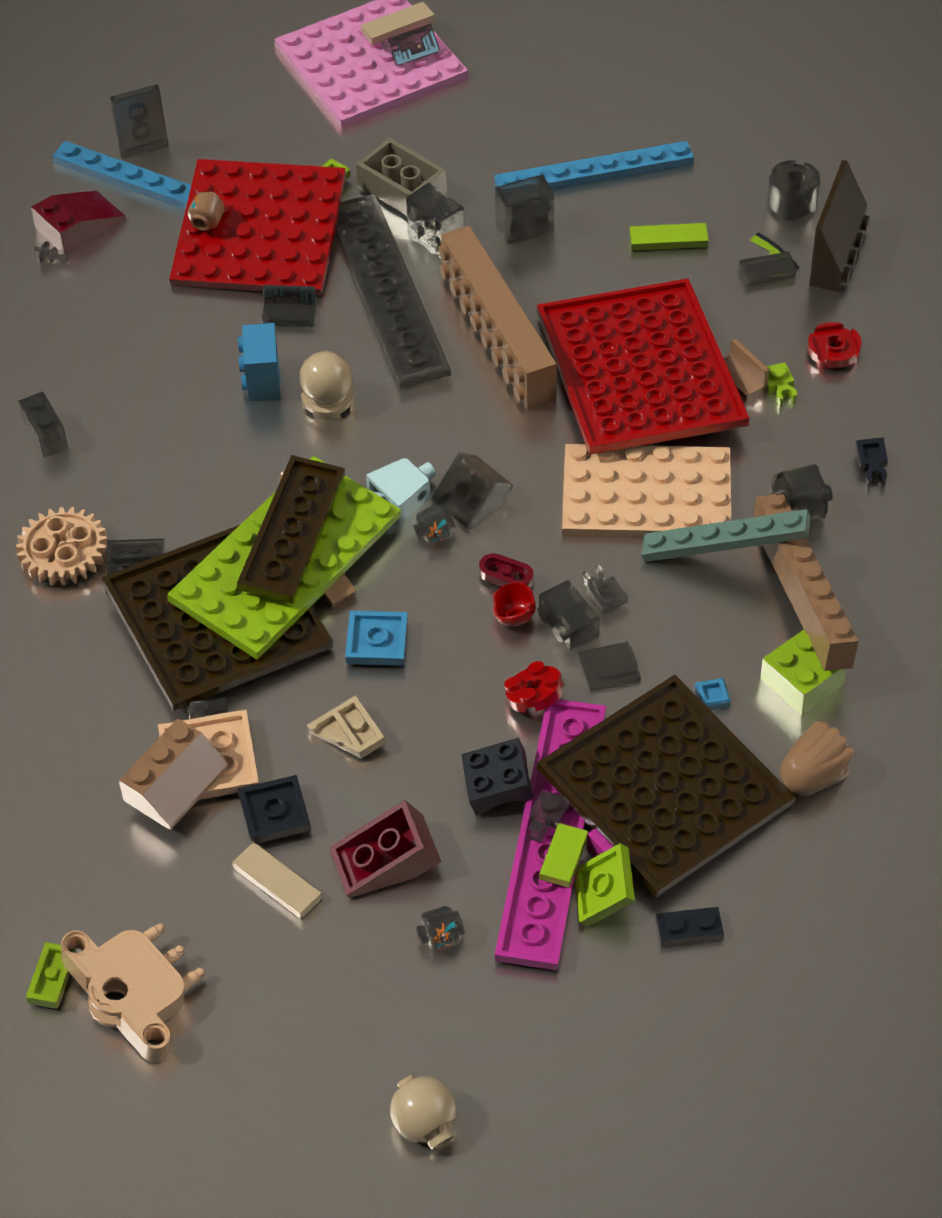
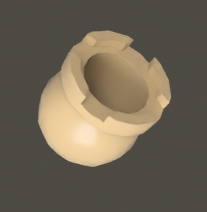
M327 350L315 353L307 358L301 367L299 381L302 388L301 400L303 409L313 413L316 419H338L341 417L340 413L348 408L350 410L353 408L355 394L352 385V370L347 360L338 353Z

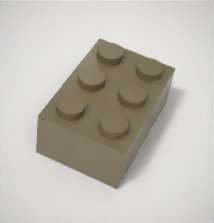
M390 137L356 163L358 187L412 219H415L447 193L446 170Z

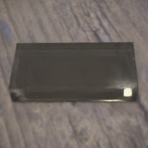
M790 252L739 261V268L746 285L795 277L797 272Z

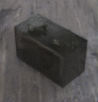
M43 391L18 401L23 423L43 458L69 448L64 426Z
M569 580L539 594V607L537 608L539 617L544 623L548 622L553 629L556 639L560 643L564 642L570 651L599 636V616Z

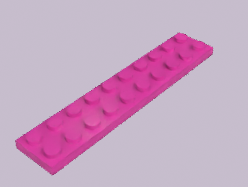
M559 699L556 703L545 709L530 780L534 799L527 800L495 950V961L558 971L575 874L568 888L540 880L539 873L558 823L584 830L586 822L536 769L537 762L604 720L606 716L605 705Z

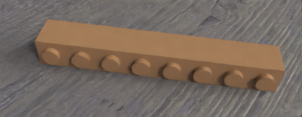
M784 494L757 496L753 517L791 512L792 510ZM807 539L763 545L806 634L810 638L812 647L824 671L853 668L859 641Z

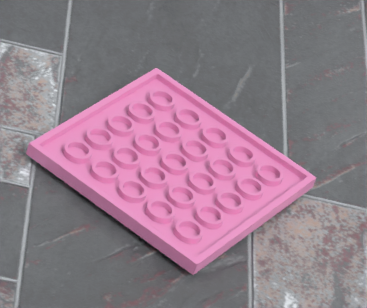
M407 0L371 1L275 38V47L341 128L468 78L467 68L434 31L433 34L439 51L397 64L393 51L398 49V44L401 45L402 51L411 47L412 53L424 50L421 37L432 29L428 24L374 45L362 34V24L412 6ZM418 43L422 45L421 49L417 48Z

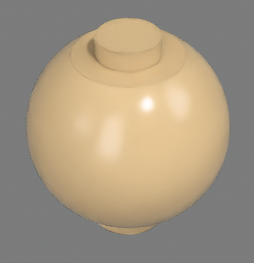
M414 1074L401 1080L397 1084L399 1089L393 1094L390 1103V1117L397 1132L411 1142H427L431 1150H435L454 1137L450 1128L455 1121L457 1108L455 1098L447 1085L434 1077L420 1076L416 1078Z

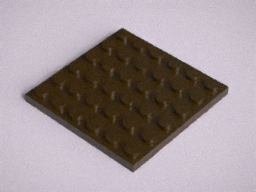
M238 526L102 577V584L173 711L333 648V639L312 606L257 660L168 601L167 594Z
M676 675L671 676L537 762L536 768L593 830L596 828L613 847L621 843L629 848L631 872L655 898L794 804L796 798Z

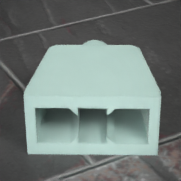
M403 458L367 474V489L401 509V517L397 520L401 524L429 500L431 496L429 480L436 476V471L429 462L417 468L408 459Z

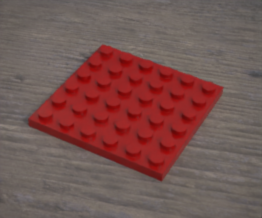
M197 159L169 277L170 285L265 292L264 286L313 287L314 295L322 296L346 179V169L341 167ZM200 192L216 193L225 206V211L217 227L207 231L198 230L192 226L187 214L195 195ZM285 291V293L299 294V291Z

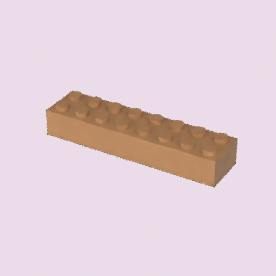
M468 225L441 234V246L438 247L439 255L442 259V264L439 265L440 274L444 280H448L453 296L459 298L464 314L468 313L473 329L475 331L478 330L481 334L482 343L485 348L490 349L493 362L496 366L499 365L501 367L505 382L512 385L516 400L518 402L521 401L526 410L556 401V362L471 227Z

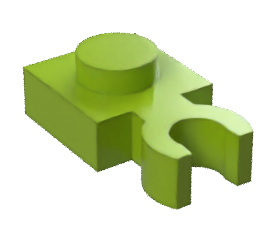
M786 363L766 366L769 369L768 394L776 392V403L779 406H783V397H789L793 403H796L797 391L794 388L795 380Z

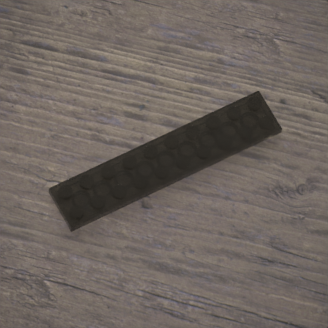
M371 194L341 201L335 233L399 387L404 388L451 376L450 365L376 195Z

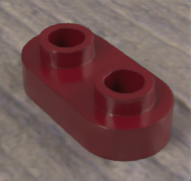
M496 553L487 554L479 561V574L487 582L501 587L512 582L525 583L529 587L533 585V569L526 563Z

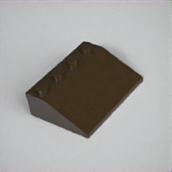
M846 160L841 161L816 226L809 286L840 292L843 282L848 283L851 272L849 265L854 266L857 257V250L855 249L861 247L864 233L861 232L862 230L867 231L870 216L866 215L867 203Z

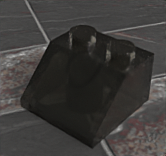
M458 452L431 499L464 527L472 530L502 507L514 485L477 455Z

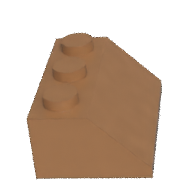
M177 718L122 776L119 784L126 803L171 830L225 772L229 765L202 732Z

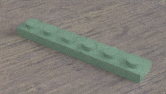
M808 509L645 533L641 555L644 561L648 562L806 539L809 536L811 516Z

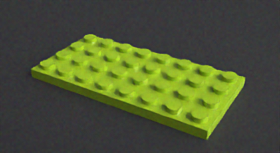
M314 455L310 458V460L323 462ZM345 475L293 604L237 590V581L274 497V492L167 594L168 601L258 660L401 517V509Z

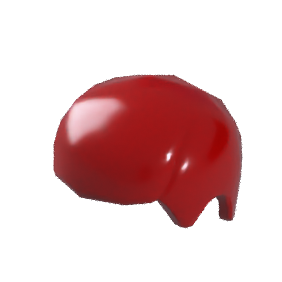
M512 582L503 585L492 596L493 614L496 620L505 626L517 627L529 622L535 613L536 602L532 589L525 583Z

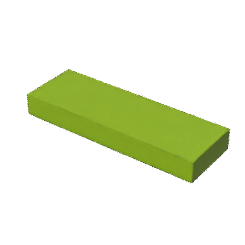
M706 223L630 226L629 229L631 251L708 247L709 240Z

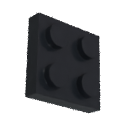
M297 775L238 789L251 844L253 842L258 844L311 831V824Z

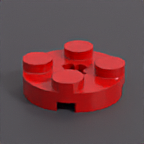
M828 322L818 325L814 333L809 335L807 350L820 369L843 368L853 366L858 362L862 340L855 329L852 328L850 331L844 328L842 323ZM830 343H836V346L839 347H832Z
M535 661L529 664L527 669L519 672L514 677L508 678L504 682L505 695L509 705L515 711L527 713L525 708L534 707L535 711H540L550 707L561 698L563 694L561 688L562 686L565 687L560 671L555 667L545 666L542 661Z

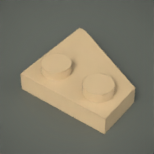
M356 695L307 724L311 734L359 758L365 757L387 743L385 737Z

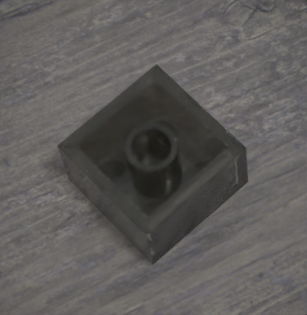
M543 174L495 187L496 226L507 245L554 232V193Z
M429 182L406 197L408 235L411 239L418 241L426 247L430 253L440 257L438 247L441 246V234L465 227L464 207Z

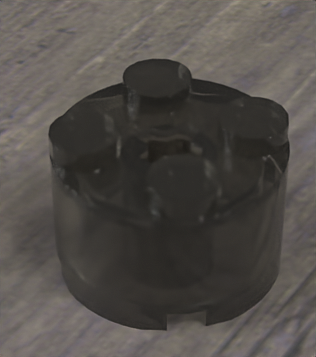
M796 160L784 161L774 166L768 185L767 202L769 207L786 221H792L795 218L803 217L816 211L820 189V174L818 170L804 162V165L796 164Z
M816 464L777 473L771 481V494H784L792 511L808 509L811 516L810 522L826 518L828 501L833 499L831 487L828 484L825 485Z

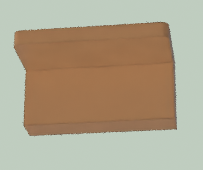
M737 339L732 340L730 355L725 357L724 360L741 399L747 403L767 391L769 369Z

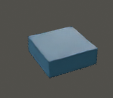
M724 678L695 683L694 690L696 696L711 711L730 707L731 700Z

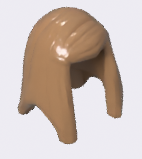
M818 720L802 734L783 758L780 765V779L790 792L804 797L811 796L839 783L850 773L847 766L855 751L852 747L847 746V739L840 735L838 729L835 727L830 729L828 723Z

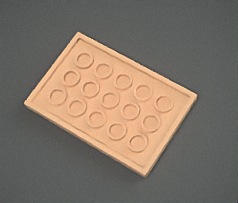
M565 444L562 536L644 538L645 533L731 521L730 447L636 446L589 455L586 444Z

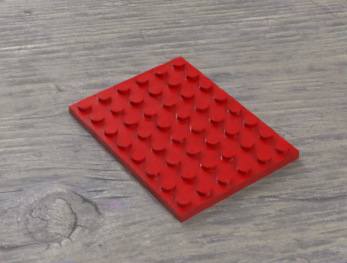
M689 278L537 304L539 320L589 455L749 426L750 417Z

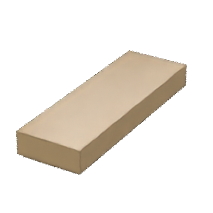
M420 2L362 24L361 32L374 45L434 22L435 14L424 2Z
M254 842L232 862L235 870L300 919L322 899L320 891Z

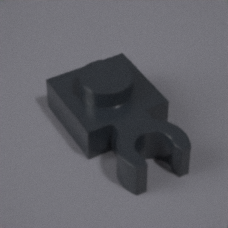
M884 437L856 440L855 447L859 469H867L865 476L867 486H871L872 476L874 475L881 478L882 484H886L887 472L883 467H887L888 458Z

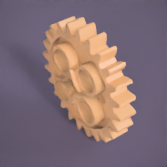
M60 507L58 513H54L52 509H49L48 516L38 513L39 520L29 519L30 528L22 527L23 535L17 536L19 544H16L19 564H22L24 572L29 571L30 578L38 576L40 583L48 578L50 585H53L56 580H60L63 586L67 579H71L73 583H76V576L79 575L86 579V571L96 572L95 564L103 565L102 556L108 555L106 547H109L106 529L103 528L101 520H95L93 513L86 516L85 509H82L78 514L75 512L74 507H71L68 512H64V508Z

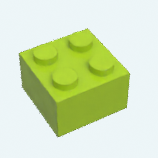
M802 630L763 658L760 679L802 716L844 685L847 669L824 671L808 634H806L805 630Z

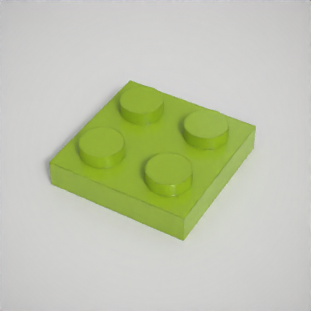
M619 843L576 868L575 887L579 923L589 927L635 902L629 848Z

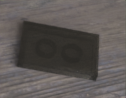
M158 84L109 97L119 153L122 159L169 146Z

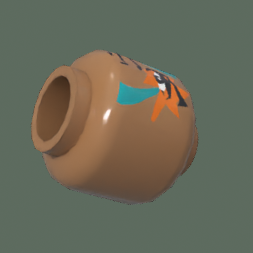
M200 192L195 195L187 211L188 218L196 229L202 231L211 230L217 227L225 211V206L216 193Z

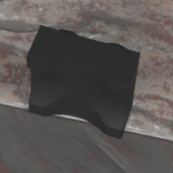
M519 737L461 754L468 799L475 815L486 813L491 808L506 802L534 799L528 774L526 752Z

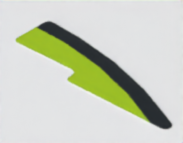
M758 232L750 239L751 242L769 250L770 256L799 269V266L792 257L768 237Z

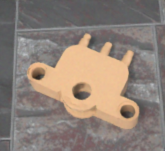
M162 923L150 927L143 933L136 930H125L100 947H97L90 937L82 931L68 932L61 941L62 963L89 994L88 1005L93 1019L101 1025L111 1028L117 1027L148 1062L157 1063L163 1061L170 1051V1030L164 1022L181 1009L184 992L205 976L204 970L198 968L183 978L171 964L185 954L184 947L178 945L162 955L152 943L160 934L165 932V926ZM73 948L81 949L82 952L72 953L69 950ZM111 992H119L125 997L120 1000H110L106 995ZM152 1039H157L163 1043L154 1046L148 1042Z

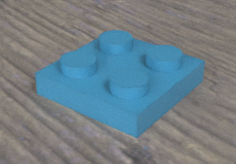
M350 611L345 653L346 664L404 666L408 624L407 612Z

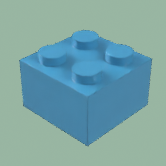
M275 324L242 325L243 336L238 337L239 353H243V355L238 357L240 372H245L244 375H241L242 390L248 391L249 401L281 399Z

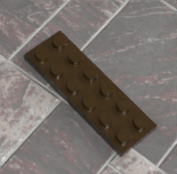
M291 455L237 581V590L293 604L344 479L345 468Z

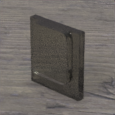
M628 641L578 652V658L590 692L641 681L638 663L632 646Z

